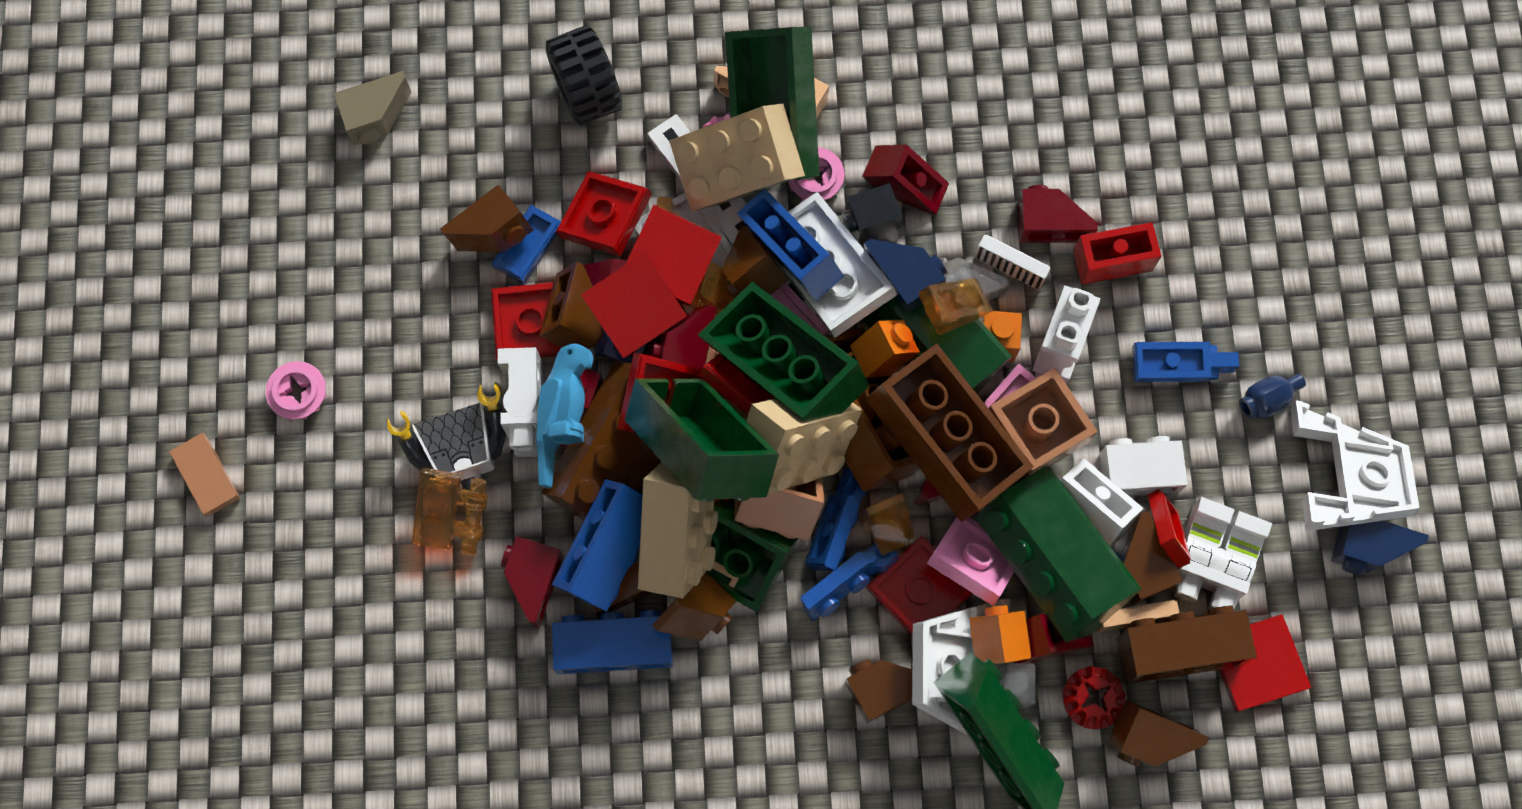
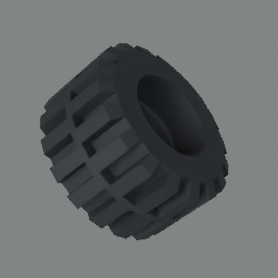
M584 25L546 40L545 50L552 73L568 111L575 122L582 126L622 109L621 92L614 71L598 35L589 25Z

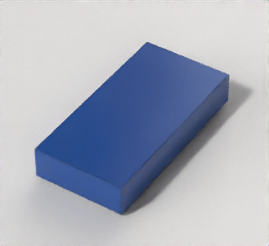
M533 205L529 206L523 216L534 231L528 234L522 242L514 245L506 252H499L491 263L493 268L525 285L558 235L556 231L561 224L560 220Z

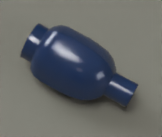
M1296 374L1289 379L1281 376L1267 377L1254 383L1246 390L1245 396L1239 400V407L1248 419L1254 417L1267 419L1284 410L1293 400L1294 392L1306 387V381L1301 374Z

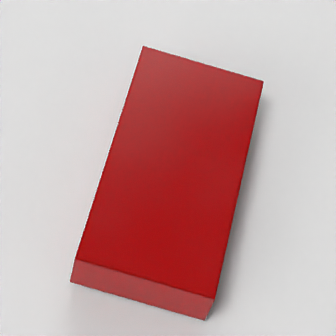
M1157 489L1147 494L1161 547L1178 569L1190 564L1191 556L1179 512L1162 490Z

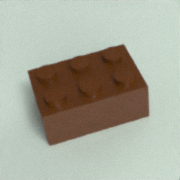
M1233 605L1209 609L1208 614L1196 618L1193 611L1170 615L1169 620L1158 624L1155 623V618L1134 620L1116 638L1125 685L1221 670L1225 663L1233 662L1234 667H1238L1257 658L1247 610L1234 612Z

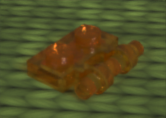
M423 468L420 472L411 544L450 550L453 537H458L463 540L461 552L465 555H475L478 542L482 541L483 527L480 526L482 510H485L487 507L486 481L474 478L471 479L469 490L460 489L462 474ZM457 505L467 508L465 522L456 520Z

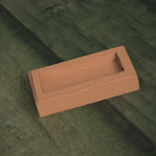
M201 433L169 451L204 516L209 517L240 499L207 435Z

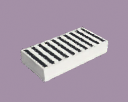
M989 235L983 236L974 257L1040 291L1051 269L1050 266Z

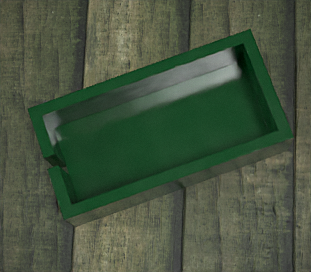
M812 27L725 32L730 118L762 106L784 104L805 174L804 177L795 180L820 176Z
M635 378L625 422L672 472L673 476L691 493L693 498L702 502H712L715 499L746 501L749 498L767 497L779 453L704 379H673L666 404L665 399L670 383L667 379Z

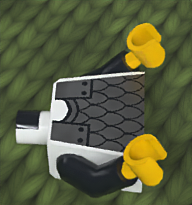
M494 382L496 395L494 397H486L482 392V385H480L477 392V398L480 403L413 424L414 431H409L410 421L408 415L404 411H400L402 418L405 420L404 425L395 428L387 417L388 431L395 436H399L398 443L408 461L429 479L439 478L443 485L458 482L463 499L480 496L485 492L480 474L495 469L494 460L501 455L507 435L501 426L503 408L501 404L497 403L501 396V387L498 383Z

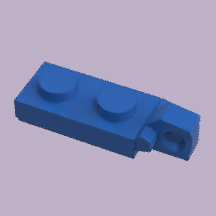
M1136 342L1132 346L1134 382H1209L1210 380H1218L1219 373H1235V370L1239 368L1238 352H1218L1217 346L1210 345V342Z
M844 468L836 493L829 495L805 561L806 566L816 571H835L842 562L850 530L855 526L858 519V507L863 496L867 494V491L863 492L859 483L853 477L850 468Z
M884 537L864 553L859 551L801 596L805 613L812 621L820 616L827 617L840 605L839 601L850 592L855 594L861 591L869 583V577L877 572H887L899 559L898 553Z

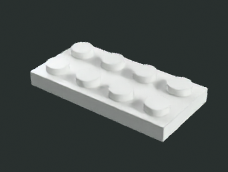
M818 192L788 211L830 254L844 275L838 283L815 301L777 261L834 338L898 295L891 282Z

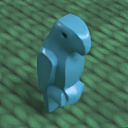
M569 344L560 349L553 369L540 389L536 435L539 485L547 489L553 486L555 450L558 449L560 444L571 445L584 442V428L579 422L584 410L585 393L580 376L585 369H591L593 355L588 348L578 344Z

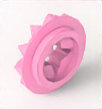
M818 147L819 172L825 171L821 179L822 186L815 180L806 181L808 178L788 182L790 190L794 191L802 201L816 192L824 200H831L841 190L845 176L844 167L841 160L830 150Z
M300 361L289 362L277 368L269 377L265 392L266 399L270 408L281 417L290 421L292 419H307L310 414L320 410L323 399L327 398L326 381L320 371L313 365ZM292 379L302 388L308 387L307 390L301 393L302 399H300V404L293 396H288V393L293 391L292 385L294 383Z

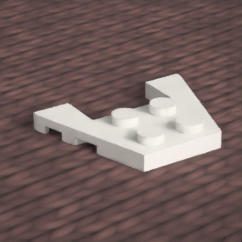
M1295 401L1290 409L1293 434L1296 437L1332 443L1339 497L1309 492L1302 500L1306 530L1312 531L1414 516L1419 509V502L1409 446L1364 427L1360 431L1343 425L1341 418L1327 412L1324 417L1308 410L1309 404Z
M999 599L994 604V606L1008 605V612H1011L1010 599ZM989 603L913 624L912 705L966 735L968 734L933 682L969 653L974 655L969 618L985 615L984 608L992 607Z

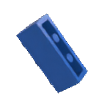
M765 188L737 212L755 238L815 301L844 277L830 254Z
M605 479L552 585L589 605L607 611L610 604L617 598L620 584L628 568L633 565L638 555L643 495L625 484Z
M660 610L639 612V618H624L623 613H604L600 615V620L585 621L584 615L562 616V622L552 623L553 670L557 675L673 668L672 634L659 632L652 626L662 615Z

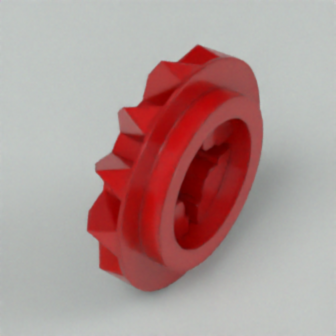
M1089 666L1080 669L1069 677L1063 689V704L1067 714L1076 724L1087 729L1098 730L1114 724L1125 703L1126 693L1123 690L1120 679L1105 668ZM1089 687L1093 691L1107 689L1101 698L1103 704L1101 708L1097 704L1087 705L1084 708L1081 706L1089 697L1087 692Z

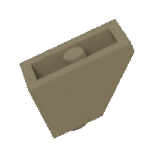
M403 71L334 93L346 132L353 145L371 144L390 132L412 93Z

